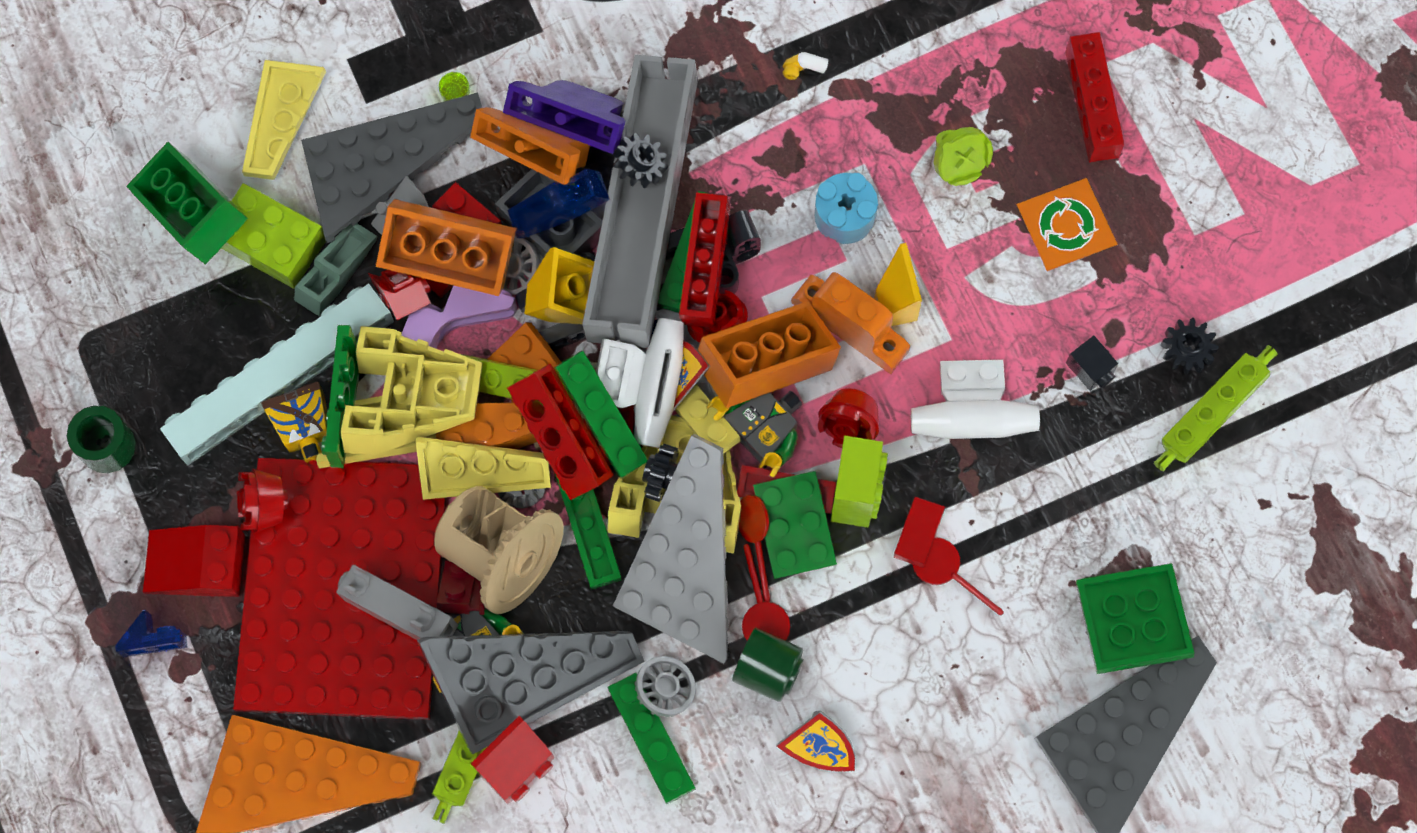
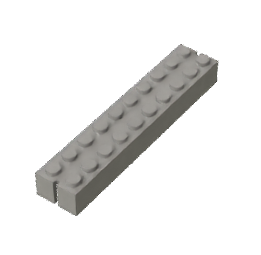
M634 56L623 118L626 122L622 138L625 136L630 139L633 133L636 132L640 140H643L648 134L650 136L649 143L652 145L656 142L661 143L657 151L667 154L663 163L668 168L657 184L651 182L647 188H643L640 181L632 187L630 185L631 178L628 176L620 179L619 176L623 171L622 168L613 167L582 324L587 342L602 343V339L614 341L619 339L620 342L633 344L641 348H648L650 344L698 83L696 63L693 59L668 57L667 66L670 79H665L662 57Z

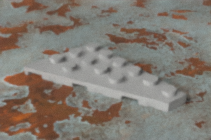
M693 434L613 607L724 664L729 657L727 631L729 630L727 618L728 590L725 571V559L727 558L725 547L726 523L723 504L724 475L722 470L724 455L722 447Z

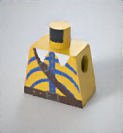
M319 382L261 402L262 407L287 450L295 452L301 449L305 462L316 460L318 453H322L319 442H322L323 436H326L327 406L325 394Z

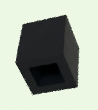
M1092 336L1071 352L1066 361L1069 368L1089 391L1096 386L1102 389L1116 377L1113 373L1118 366V362L1095 336Z

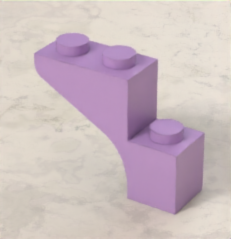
M453 285L444 311L441 312L440 308L429 304L409 314L402 336L414 341L421 339L428 342L430 347L437 349L441 340L456 328L512 318L517 310L516 300L506 290H502L499 296Z

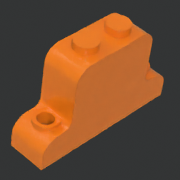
M484 107L476 109L470 138L563 185L573 183L576 169L586 165L590 145L510 116L495 108Z
M832 272L825 282L815 275H810L791 298L793 305L809 301L829 331L889 374L893 373L910 351L909 343L891 328L893 314L890 310L836 272ZM810 289L816 291L813 297L808 295ZM885 343H889L895 349L892 351H887L884 349L883 345Z

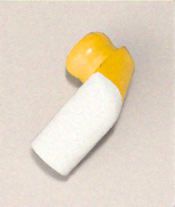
M807 52L799 53L785 60L783 75L786 79L795 80L799 76V71L806 68L824 73L828 65V59Z

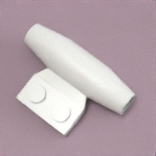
M659 318L646 353L633 344L602 339L596 373L616 407L624 408L635 405L634 437L638 444L659 448L671 418L683 362V322Z
M1003 360L940 361L941 395H943L946 402L911 408L912 434L947 439L1002 438L1039 431L1040 427L1038 405L1001 400L1005 392Z

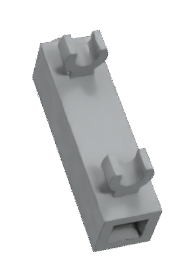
M352 565L351 569L346 571L338 582L336 593L344 601L416 640L422 637L452 636L458 627V624L451 616L355 565Z

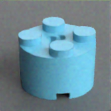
M840 173L829 177L821 183L816 195L814 217L819 231L825 237L828 236L841 244H851L865 238L876 219L878 199L875 189L860 173Z

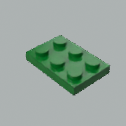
M816 471L753 485L755 496L763 501L768 512L769 527L765 540L774 579L837 565Z

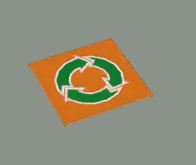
M1087 178L1016 204L1047 271L1118 245Z

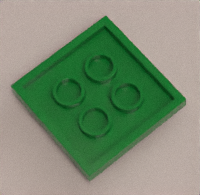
M1172 563L1076 580L1096 674L1194 658L1195 653Z

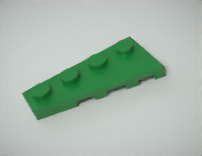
M350 325L337 326L330 403L326 417L327 432L326 436H323L322 454L326 455L330 466L335 468H344L346 453H344L341 428L345 406H354L360 375L356 357L357 343Z

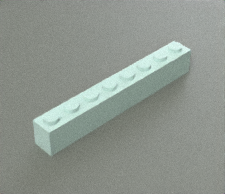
M369 283L363 288L361 286L357 287L340 304H333L327 307L317 320L301 325L291 338L275 343L270 348L268 354L260 359L255 358L248 362L242 372L234 377L230 376L222 380L216 390L208 395L204 394L196 398L192 402L191 407L183 413H175L165 421V425L160 429L188 466L263 414L265 410L261 402L300 388L333 365L338 325H350L357 343L360 326L386 328L394 322L393 317Z

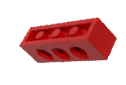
M1096 32L1070 36L1065 53L1088 161L1096 162L1119 158L1124 147V139L1101 34Z
M696 192L679 312L681 322L684 325L714 328L730 214V203L726 195Z
M551 363L507 387L513 403L521 412L529 431L534 435L542 449L544 458L551 465L559 479L561 488L566 492L570 500L600 486L613 476L611 469Z

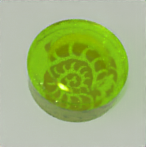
M450 72L441 78L439 91L443 100L448 101L469 95L470 86L463 74Z

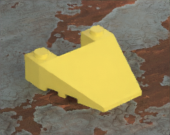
M360 326L356 348L359 373L386 375L380 408L345 406L341 428L344 453L379 455L414 442L416 437L425 438L474 420L482 362L447 349L441 351L430 347L428 342L421 339L417 341L403 337L401 332L394 329Z
M671 415L660 446L667 444L678 448L677 453H679L676 463H679L690 437L694 433L681 417ZM643 445L641 448L647 459H649L651 454L655 455L659 452V448ZM729 449L723 454L724 464L722 465L724 475L723 504L726 523L725 547L726 552L734 553L741 503L737 494L736 479L732 469ZM646 463L624 477L619 478L615 483L608 510V533L639 538L644 513H656L660 502L646 498V493H644L648 484L642 481Z

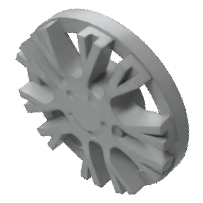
M515 236L514 246L503 290L510 292L512 295H517L527 288L528 282L539 267V263L542 262L540 260L541 256L537 254V247L522 237ZM522 245L526 247L523 254L521 253ZM532 264V271L530 272L529 265ZM519 279L522 287L517 289V282Z
M660 656L650 659L641 667L636 677L635 691H637V699L640 700V704H643L652 711L651 714L673 717L682 713L690 706L695 697L696 685L691 671L685 664L672 657ZM661 663L670 664L669 672L662 671ZM650 666H652L655 670L656 674L658 675L657 677L654 674V672L650 669ZM677 668L682 671L678 677L673 675ZM643 675L649 677L652 683L642 682ZM687 679L689 688H681L679 681ZM644 689H652V692L644 693ZM677 693L682 694V695L688 697L687 700H686L685 698H683V697L677 695ZM655 697L657 699L656 706L648 698ZM671 699L675 700L680 707L673 709ZM662 700L666 701L665 709H662Z

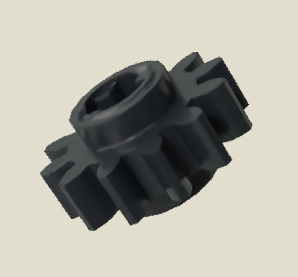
M636 132L633 133L630 139L624 136L620 141V145L616 147L612 154L615 158H618L613 167L622 168L623 170L619 178L630 177V185L632 187L638 181L641 182L643 188H647L651 182L657 184L668 168L663 163L667 154L657 151L661 143L656 142L654 145L649 143L650 136L648 134L643 140H640Z
M1194 318L1190 319L1187 326L1184 325L1182 320H1177L1175 329L1168 327L1165 332L1167 338L1163 339L1160 344L1162 348L1169 349L1164 354L1163 359L1169 360L1173 358L1172 369L1175 370L1179 365L1184 366L1183 371L1185 375L1189 373L1192 366H1194L1198 373H1201L1204 369V363L1207 365L1212 364L1214 357L1211 354L1216 353L1219 348L1218 345L1211 344L1216 333L1206 334L1207 323L1205 322L1200 327H1196ZM1185 342L1188 346L1194 345L1195 349L1192 350L1191 347H1185Z
M663 444L660 446L658 453L650 455L642 477V481L648 483L644 491L646 498L657 502L662 500L678 466V463H676L679 453H677L678 448Z

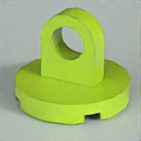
M973 127L946 130L936 136V151L933 161L935 171L944 181L954 186L967 185L977 180L982 175L981 171L984 167L988 168L992 161V142L980 129Z

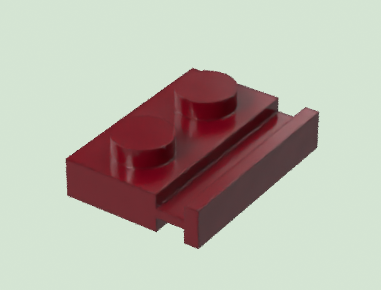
M445 561L437 599V609L443 613L470 614V611H479V615H484L485 606L481 602L480 595L481 581L453 562Z

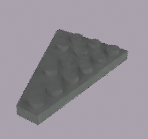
M478 92L301 140L327 243L333 242L335 240L334 236L348 225L354 226L365 214L375 210L379 202L388 200L389 194L400 185L405 176L414 180L418 173L424 172L442 158L441 154L455 143H462L471 133L476 109L482 108Z
M629 631L422 637L417 640L460 733L472 754L489 746L518 716L527 724H530L645 662L633 634Z
M1199 635L1191 640L1195 653L1194 658L1150 665L1035 738L1096 833H1120L1217 662Z

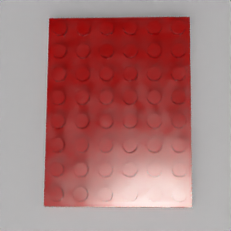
M258 458L257 470L281 478L283 490H287L288 507L284 509L283 520L280 524L257 533L251 530L233 710L238 712L430 720L433 674L417 640L344 601L336 592L341 576L346 571H349L352 565H355L437 609L442 556L435 549L434 538L438 523L446 510V498L423 500L418 464L354 462L344 464V468L331 466L319 468L316 460L305 462V460Z

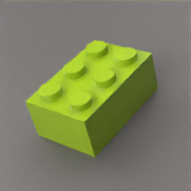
M243 183L231 201L248 219L221 249L295 289V286L300 282L326 242L323 228L314 221Z
M844 436L831 522L868 528L870 519H877L883 490L882 481L888 453L882 452V441Z

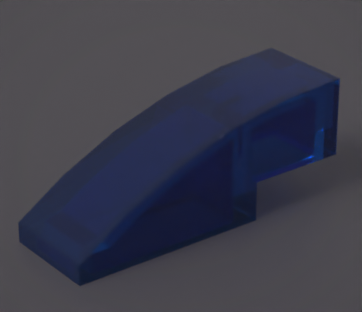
M584 169L571 177L568 184L563 185L554 181L507 211L513 228H517L516 237L521 239L570 221L609 201L610 198L601 173Z

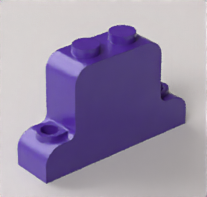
M557 80L546 86H537L524 81L509 83L503 109L505 114L611 154L620 145L626 122L624 118L620 117L623 107L621 100L566 80ZM526 96L532 98V104L527 102Z

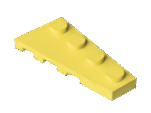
M270 60L264 61L242 169L244 176L275 180L326 74L324 67Z
M416 437L423 500L457 497L465 490L475 486H483L492 493L551 488L549 463L541 452Z

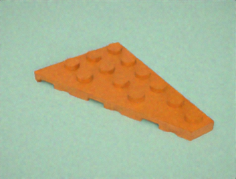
M232 715L196 833H242L251 830L255 831L278 826L286 822L309 819L322 814L327 815L349 810L353 807L411 796L414 792L421 762Z

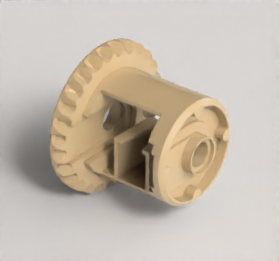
M475 486L462 492L445 510L436 528L434 542L438 554L481 581V602L485 608L492 613L502 614L516 608L525 601L544 579L560 549L564 527L561 517L551 510L541 509L535 511L533 516L526 517L485 487Z

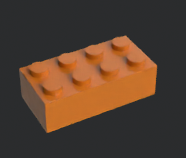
M394 199L387 208L376 267L499 296L504 288L517 228Z
M806 301L702 337L698 351L710 365L704 376L724 406L729 408L831 371L841 347L810 302Z

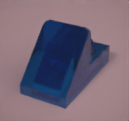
M145 609L117 642L115 649L124 658L188 648L187 635L180 629H176L175 626L159 627L156 629L157 633H154L152 615Z

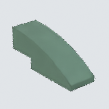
M358 223L354 226L348 225L314 259V267L295 286L294 300L320 316L357 271L376 242L377 236Z

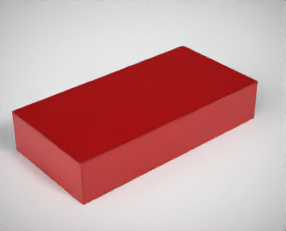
M915 497L893 558L924 568L945 507Z

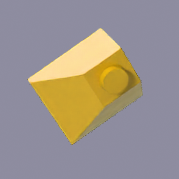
M907 242L899 245L875 290L874 299L888 308L893 314L892 326L917 321L922 303Z
M556 247L550 248L527 284L524 314L547 322L583 324L595 261Z

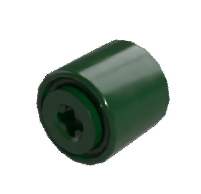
M94 405L83 408L74 415L68 425L66 437L69 447L88 468L96 472L112 473L119 471L130 462L134 455L136 442L133 432L115 411L106 406ZM110 438L111 443L102 449L100 447L101 442L106 443Z
M755 627L737 663L732 681L777 702H781L785 694L789 695L804 661L801 658L803 648Z

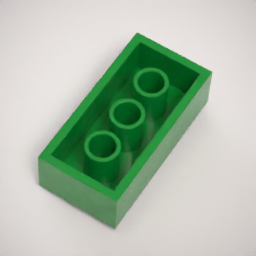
M167 142L126 186L175 240L205 265L248 219L187 156L170 142Z

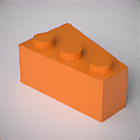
M477 403L474 420L436 433V438L439 440L509 449H519L537 442L514 403Z

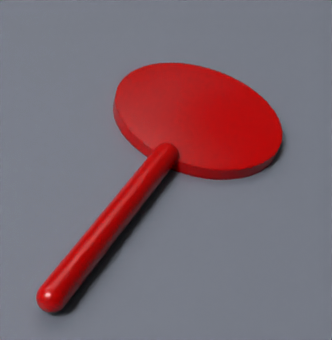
M747 495L740 500L739 530L748 542L755 543L764 601L770 602L761 541L765 538L769 527L768 512L765 504L759 497Z
M935 538L924 568L912 564L916 575L925 583L942 585L954 579L998 615L1004 614L1000 607L957 574L960 567V556L956 547L949 541Z
M745 544L743 548L757 604L749 608L744 615L742 621L743 635L748 641L756 627L786 640L790 632L789 617L779 605L763 602L749 544Z

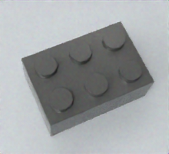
M533 169L495 203L498 217L507 226L517 228L516 234L533 243L538 249L537 254L543 259L549 249L553 247L578 255L582 252H590L598 245L602 220L565 185Z

